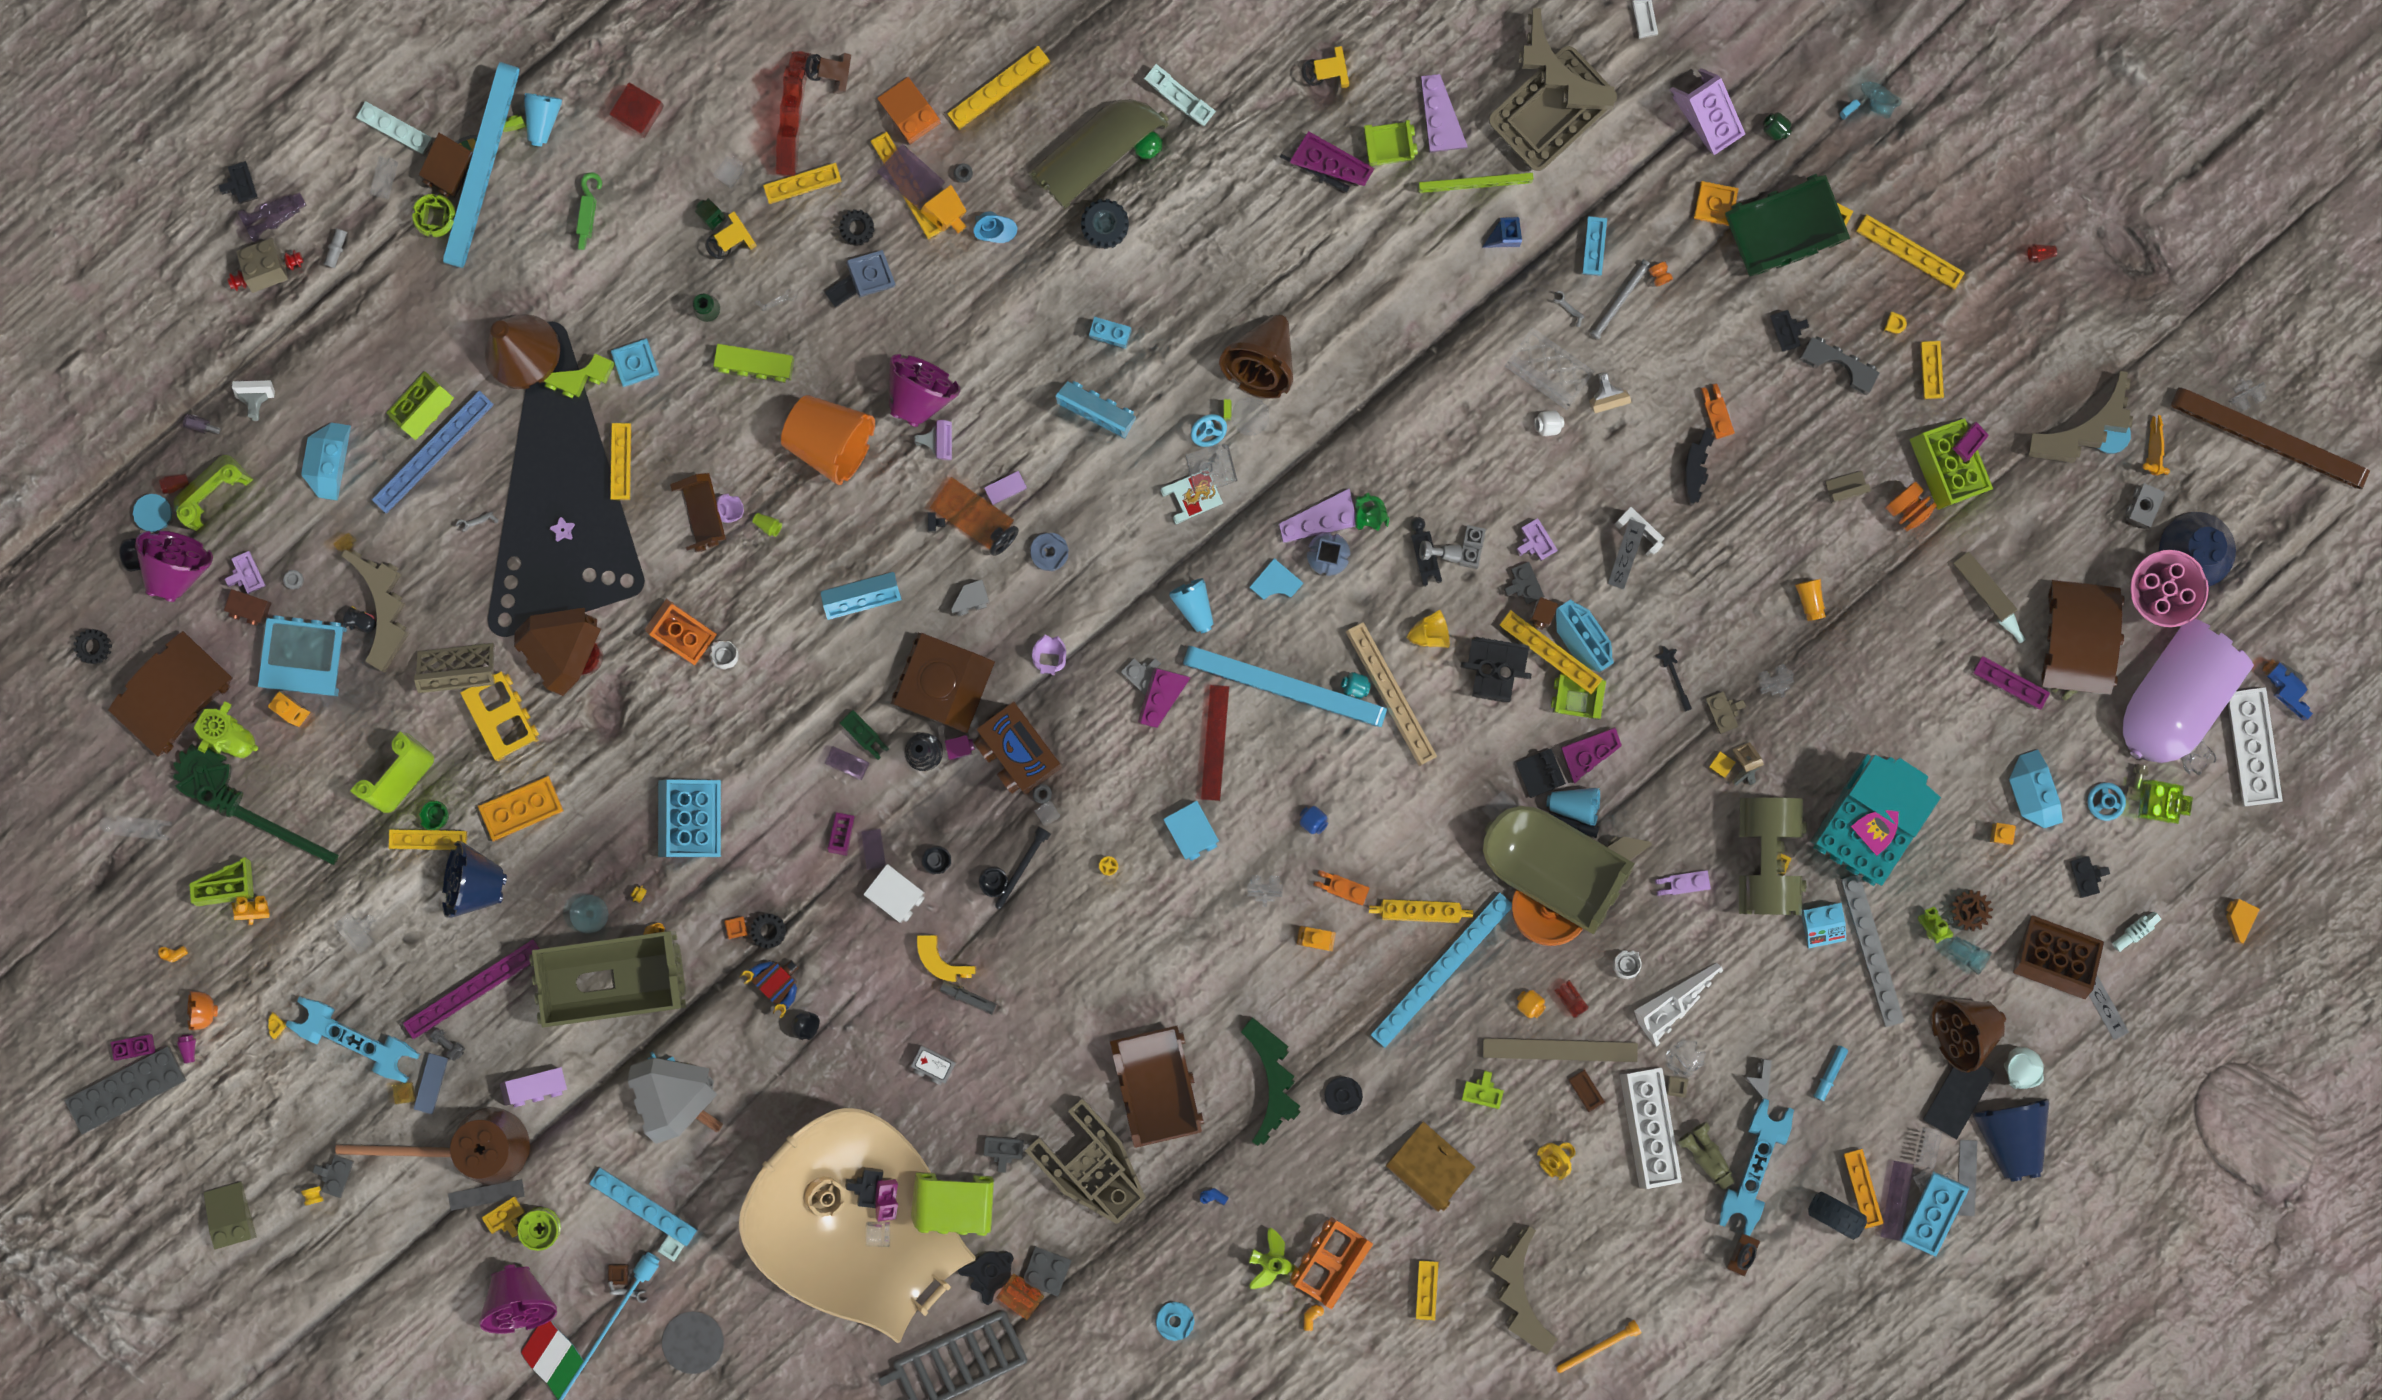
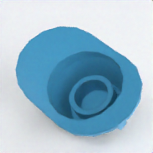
M986 211L975 217L976 224L973 232L975 237L980 240L1005 243L1012 240L1017 234V225L1010 218L998 216L992 211Z

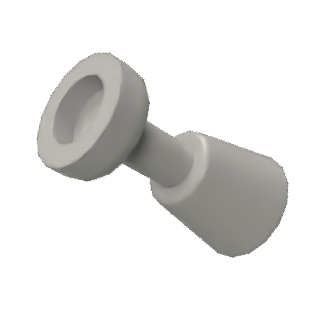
M1422 541L1419 556L1421 560H1428L1431 555H1437L1444 560L1459 563L1462 557V547L1458 544L1434 548L1429 541Z

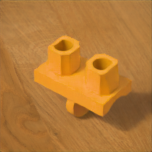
M257 896L254 901L247 902L245 897H237L236 901L231 905L234 920H247L248 925H253V919L269 918L270 913L265 896Z

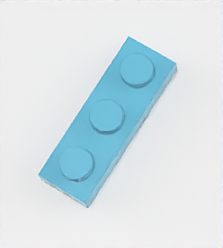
M1588 216L1582 274L1602 275L1607 218Z

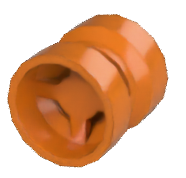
M1666 261L1648 269L1650 275L1656 277L1654 279L1656 287L1673 280L1672 274L1667 273L1668 265Z

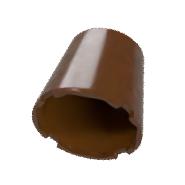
M497 1107L478 1109L466 1116L458 1125L450 1145L451 1158L456 1168L471 1180L487 1185L500 1184L515 1177L522 1170L530 1152L529 1135L522 1121L509 1111ZM479 1144L485 1146L483 1153L478 1151Z

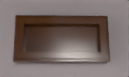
M1585 1069L1568 1079L1588 1112L1605 1103Z

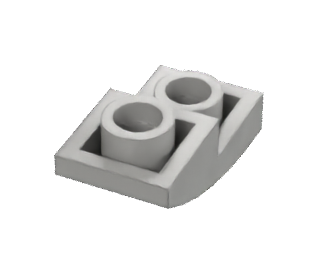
M1467 525L1459 566L1478 569L1486 529Z

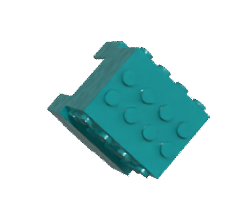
M1865 754L1809 842L1813 843V848L1820 853L1830 854L1829 858L1837 864L1842 865L1843 863L1847 865L1845 869L1854 875H1862V880L1871 886H1875V884L1882 886L1941 797L1926 785L1928 776L1903 759L1895 760L1889 757L1885 760L1877 755L1870 756ZM1885 810L1897 811L1899 814L1896 834L1891 843L1876 856L1851 826L1865 815L1873 812L1880 814L1895 824Z

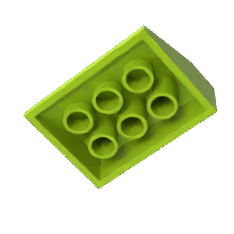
M1965 418L1909 439L1933 500L1937 504V510L1993 489L1978 450L1969 461L1964 462L1952 449L1969 428Z

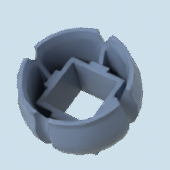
M1331 532L1321 533L1313 538L1308 546L1310 548V551L1307 552L1308 563L1318 574L1326 573L1327 576L1337 575L1349 563L1347 558L1351 554L1350 547L1347 541L1339 534L1331 535ZM1321 543L1340 547L1336 564L1318 560Z

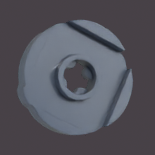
M1056 533L1041 534L1035 538L1031 545L1032 560L1038 568L1044 571H1055L1061 568L1068 559L1069 549L1067 543ZM1053 547L1054 556H1045V548L1050 549Z

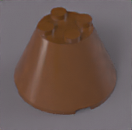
M1945 998L1933 1006L1931 1012L1933 1035L1938 1037L1941 1044L1939 1049L1946 1060L1961 1072L1968 1073L1977 1070L2004 1036L2005 1014L2002 1011L1999 1012L1990 1001L1981 1002Z

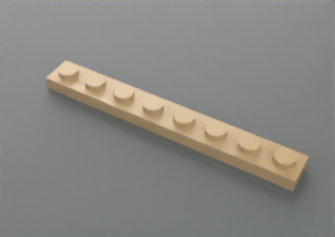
M1364 622L1347 630L1348 638L1418 765L1421 766L1436 758V753Z

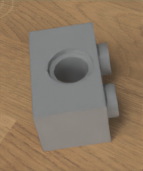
M2145 483L2140 485V487L2137 486L2132 496L2134 501L2128 505L2125 512L2127 515L2126 521L2145 529L2150 528L2166 492ZM2141 501H2145L2147 503V510H2142L2140 508Z

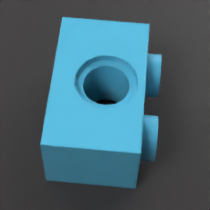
M1094 317L1089 338L1126 349L1131 334V327Z

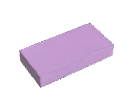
M1019 471L985 487L992 505L1027 489Z

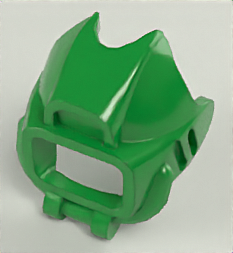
M1369 493L1356 497L1355 524L1358 530H1362L1364 526H1369L1379 531L1382 522L1388 527L1389 516L1384 502L1379 497L1371 496ZM1372 501L1375 505L1366 507L1363 504Z

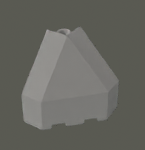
M652 1058L630 1066L628 1084L630 1088L634 1089L637 1098L634 1099L638 1115L642 1114L645 1123L642 1126L644 1133L654 1143L657 1144L680 1136L718 1095L713 1090L714 1081L708 1076L709 1068Z

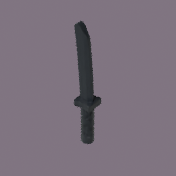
M1283 154L1280 155V158L1290 163L1291 158ZM1295 165L1319 177L1320 183L1324 181L1346 193L1349 191V185L1327 176V174H1321L1317 171Z

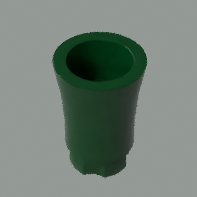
M704 293L698 294L694 298V313L699 320L710 322L718 317L720 304L716 298ZM704 303L708 305L706 308H702Z

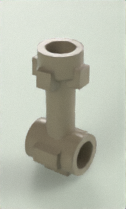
M2137 764L2136 768L2134 767L2133 772L2136 773L2133 787H2128L2126 797L2130 798V800L2142 801L2144 790L2140 788L2144 775L2148 776L2147 766Z

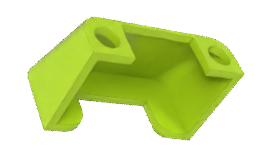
M916 1173L911 1210L914 1227L921 1233L937 1231L940 1234L956 1232L960 1235H967L968 1233H976L980 1236L987 1235V1233L991 1232L993 1177L973 1175L974 1182L937 1180L935 1173Z

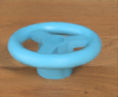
M1216 414L1201 417L1194 423L1191 429L1193 442L1201 447L1216 445L1224 438L1227 432L1226 421ZM1212 420H1216L1221 424V430L1214 427ZM1199 428L1201 433L1197 436L1196 433L1197 429ZM1207 436H1217L1213 440L1202 441Z
M2106 782L2096 785L2090 791L2087 803L2090 812L2096 818L2110 821L2118 818L2123 813L2126 806V798L2123 791L2117 785ZM2108 788L2118 794L2120 803H2117V798L2113 794H2109ZM2102 789L2101 803L2094 807V796ZM2106 798H2108V799L2110 800V804H2109V805H2106V804H2105V799H2106ZM2103 808L2118 809L2115 813L2111 815H2103L2099 813V811Z

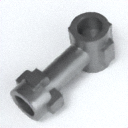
M437 1028L430 1036L435 1044L439 1041L449 1051L446 1055L451 1060L459 1059L464 1054V1046L459 1042L451 1043L444 1036L446 1032Z

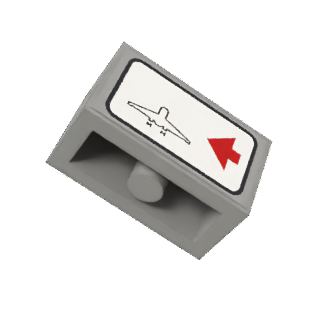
M921 1046L911 1067L914 1068V1073L920 1076L926 1074L932 1077V1082L941 1085L942 1082L947 1083L957 1062L925 1046Z

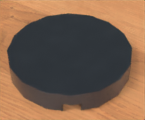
M1345 1076L1337 1077L1330 1081L1324 1093L1325 1102L1329 1109L1340 1115H1347L1356 1111L1363 1099L1362 1089L1358 1082Z

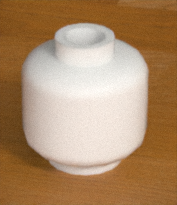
M1557 411L1540 412L1534 421L1535 429L1542 436L1558 435L1561 432V428L1564 427V418Z

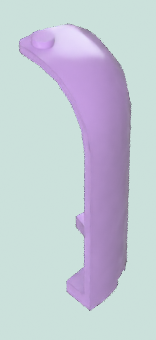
M2193 619L2180 627L2137 688L2127 706L2123 720V736L2130 754L2134 758H2142L2159 763L2175 761L2189 754L2202 741L2254 666L2243 650L2238 651L2231 645L2233 643L2231 639L2223 633L2219 635L2209 630L2210 625L2197 619Z

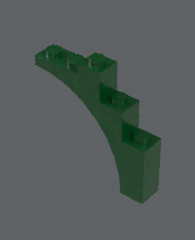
M1252 1017L1241 1033L1252 1043L1260 1055L1266 1069L1269 1084V1100L1266 1115L1260 1129L1252 1139V1142L1259 1146L1260 1143L1264 1145L1271 1137L1268 1133L1272 1128L1276 1130L1283 1122L1280 1120L1282 1116L1287 1121L1290 1119L1294 1120L1301 1111L1299 1110L1300 1105L1283 1092L1284 1089L1289 1090L1295 1082L1293 1080L1295 1076L1277 1062L1278 1059L1282 1061L1289 1053L1287 1048L1289 1046Z

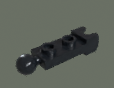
M1415 517L1411 520L1410 525L1416 531V534L1411 535L1422 585L1423 587L1428 585L1427 578L1429 576L1435 577L1437 583H1442L1436 555H1431L1428 560L1420 559L1419 549L1422 541H1429L1432 547L1434 546L1430 531H1423L1426 526L1425 520L1421 517Z

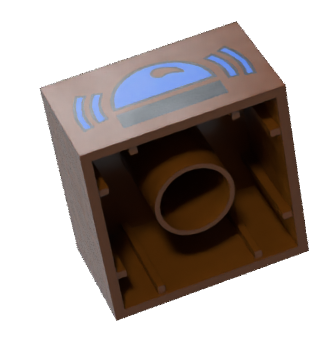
M1012 702L976 729L982 737L975 741L974 745L989 763L996 758L999 759L1005 768L998 772L997 776L1012 794L1018 789L1028 794L1036 786L1063 768L1015 702Z

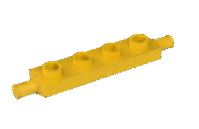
M1383 899L1381 906L1369 905V913H1379L1382 920L1459 923L1461 917L1473 918V910H1462L1460 903Z

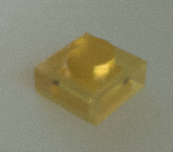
M348 532L333 543V545L342 552L345 549L350 550L354 546L353 543L357 540Z
M413 1082L392 1085L395 1104L415 1102Z

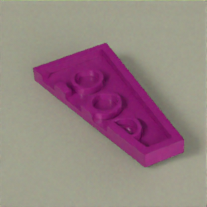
M1309 131L1290 161L1292 164L1362 186L1366 185L1375 169Z

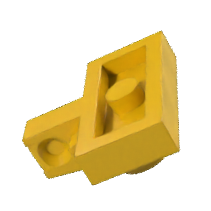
M516 1196L483 1216L482 1219L491 1234L502 1229L503 1232L508 1230L511 1237L515 1238L518 1236L516 1224L519 1221L517 1218L526 1212Z

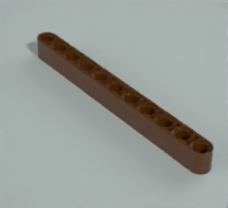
M2178 387L2170 405L2174 409L2354 488L2363 489L2370 470L2185 388Z

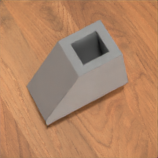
M983 580L963 586L951 609L953 615H966L969 613L968 610L973 608L976 611L987 608L986 604H989L990 601Z

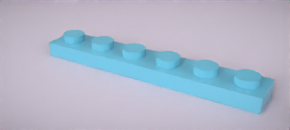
M601 1167L590 1182L591 1186L686 1247L698 1230Z

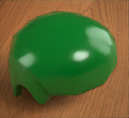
M1152 131L1132 148L1139 157L1150 159L1162 150V139L1158 133Z
M429 801L419 813L421 818L420 824L427 830H438L444 827L449 818L447 807L440 801Z

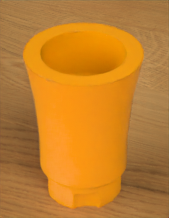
M1821 578L1795 584L1807 621L1826 617Z

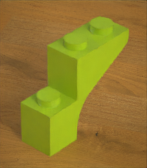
M594 354L591 362L585 368L577 371L551 373L543 382L546 383L545 387L554 391L556 388L563 390V395L573 399L574 396L580 397L588 377H590L589 381L600 385V383L606 384L615 363Z

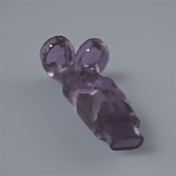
M299 192L293 196L289 194L272 202L264 203L260 206L259 211L254 213H248L244 209L237 212L249 236L255 243L259 241L260 235L268 228L277 229L280 224L299 213V209L307 205ZM267 217V219L264 222L255 226L253 225L258 220Z

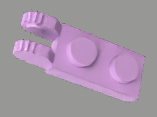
M1708 870L1669 876V878L1655 880V884L1659 885L1670 882L1671 890L1657 891V896L1711 889Z

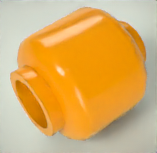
M1534 990L1523 991L1517 997L1519 1001L1517 1009L1528 1018H1538L1546 1008L1545 999Z

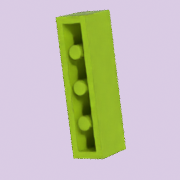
M717 344L714 367L718 369L719 373L729 374V371L737 372L738 376L748 377V374L756 375L755 378L767 380V377L775 378L774 381L786 383V380L791 381L795 358L792 355Z

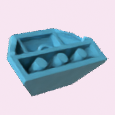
M331 422L310 435L307 439L301 475L318 498L338 501L351 429L350 425Z
M1571 599L1556 609L1557 633L1574 658L1586 667L1599 673L1614 663L1611 641L1590 610L1574 603Z
M2039 750L2019 755L2009 782L2021 816L2042 828L2063 823L2061 803L2049 767Z

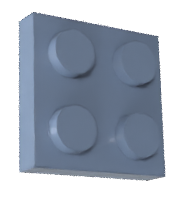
M883 250L847 260L846 264L859 298L896 286Z

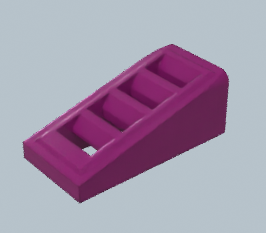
M836 812L827 848L829 853L847 856L855 816ZM839 820L849 822V825L840 824L838 822ZM837 828L846 829L847 832L837 831ZM840 836L846 838L845 840L836 839L835 837ZM834 843H835V844L844 845V846H843V847L834 846Z

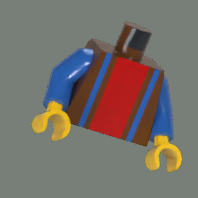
M792 960L784 967L779 962L769 961L757 964L748 971H744L739 975V978L743 975L747 977L748 980L744 984L752 981L776 1005L773 1014L776 1010H780L782 1014L779 1018H782L786 1010L795 1001L797 980L792 974L799 967Z

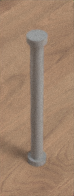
M1644 259L1641 261L1642 265L1595 330L1590 332L1597 340L1601 338V333L1647 269L1652 267L1648 261Z

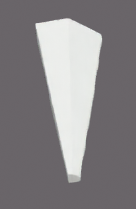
M1715 963L1634 1010L1638 1024L1656 1047L1660 1044L1659 1039L1664 1033H1669L1672 1030L1671 1025L1678 1018L1682 1019L1700 998L1699 993L1704 987H1709L1712 984L1710 980L1718 972L1722 973V966Z

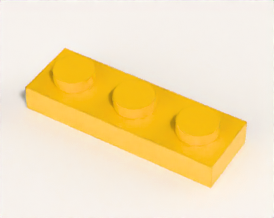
M1941 341L1921 342L1924 400L1943 399Z
M1419 1260L1415 1319L1435 1320L1438 1261Z

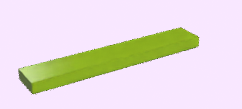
M1533 173L1419 182L1418 192L1427 193L1531 184L1534 178Z

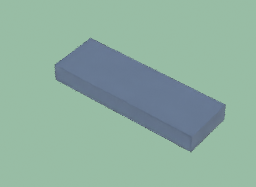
M429 1053L414 1110L429 1114L434 1113L449 1058Z

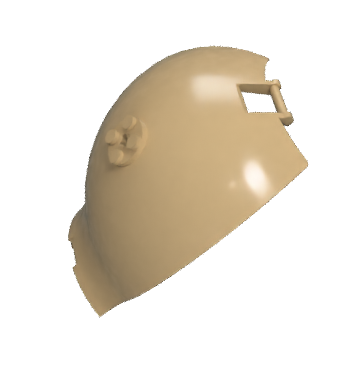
M842 1108L833 1110L808 1123L793 1136L789 1135L785 1143L773 1156L762 1164L764 1167L752 1183L740 1211L739 1231L743 1245L751 1260L768 1279L801 1302L822 1312L877 1329L892 1338L896 1343L901 1342L903 1334L917 1310L926 1316L928 1314L927 1311L946 1290H950L951 1286L944 1280L958 1269L975 1261V1256L956 1232H949L948 1234H940L937 1231L921 1233L914 1227L911 1210L916 1173H931V1171L915 1148L898 1130L882 1118L860 1109ZM864 1167L883 1170L882 1181L896 1179L898 1183L896 1219L878 1222L876 1220V1208L859 1207L857 1205L858 1195H855L854 1191L846 1190V1179L857 1180V1177H862ZM936 1279L941 1285L921 1306L916 1300Z

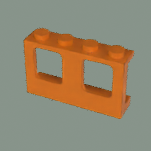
M1330 1217L1329 1220L1324 1222L1320 1235L1316 1236L1312 1241V1247L1309 1252L1303 1255L1298 1269H1295L1291 1274L1290 1283L1332 1309L1373 1243L1335 1218ZM1335 1229L1350 1237V1242L1338 1257L1324 1249ZM1314 1262L1329 1270V1275L1319 1289H1315L1303 1281Z

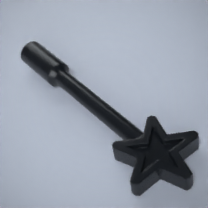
M1663 646V654L1658 655L1656 658L1663 660L1664 668L1669 665L1684 711H1689L1692 707L1687 695L1683 691L1673 663H1678L1674 658L1677 649L1669 651Z

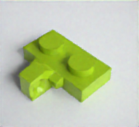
M1484 1070L1482 1080L1477 1079L1476 1083L1465 1082L1461 1100L1500 1109L1504 1090L1494 1088V1083L1490 1082L1492 1072Z

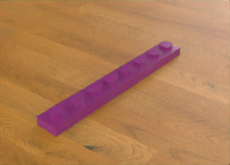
M534 939L404 1022L403 1024L412 1039L421 1036L529 966L532 950L540 949Z

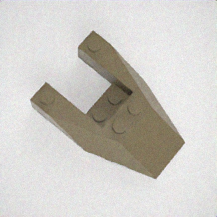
M1082 1098L1068 1112L1093 1139L1084 1150L1065 1165L1045 1141L1039 1137L1025 1152L1063 1194L1118 1224L1146 1197L1121 1140L1087 1101Z

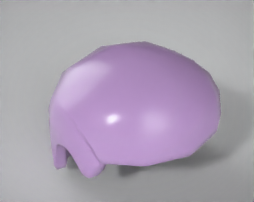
M723 494L716 498L722 522L731 523L742 518L744 508L738 496Z

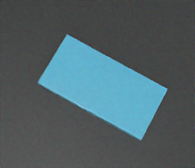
M1933 1171L1900 1241L1936 1257L1968 1193L1969 1187Z

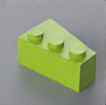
M244 857L230 866L227 865L213 874H208L190 883L191 903L195 906L233 902L236 901L237 897H245L247 900L254 899L251 861Z

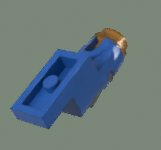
M2271 658L2263 666L2262 670L2276 688L2279 687L2274 696L2299 718L2308 720L2313 713L2309 711L2310 707L2303 701L2299 702L2300 698L2308 690L2302 682V674L2286 664Z

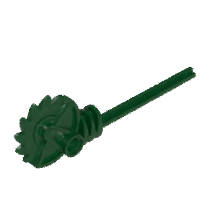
M194 744L189 746L187 754L180 751V763H173L179 774H174L173 778L180 782L175 786L181 793L192 799H197L201 804L215 811L219 809L221 814L226 812V816L229 818L235 816L332 865L337 862L338 854L241 807L239 804L242 800L243 792L239 791L235 794V788L229 791L228 783L231 777V765L222 763L227 759L226 756L216 754L210 748L204 754L198 750V747L195 749ZM212 792L211 800L205 801V794Z

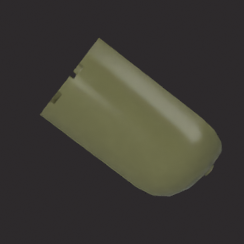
M1133 99L1114 101L1088 120L1033 168L1028 175L1040 188L1044 190L1049 188V194L1065 210L1077 195L1140 140L1160 126L1164 129L1167 128V121L1169 119L1162 111L1158 113L1144 102Z
M1518 806L1507 809L1494 822L1490 821L1485 828L1487 834L1484 839L1483 853L1487 864L1499 878L1593 935L1604 921L1610 906H1613L1620 894L1619 890L1626 883L1635 863L1553 815L1535 807Z

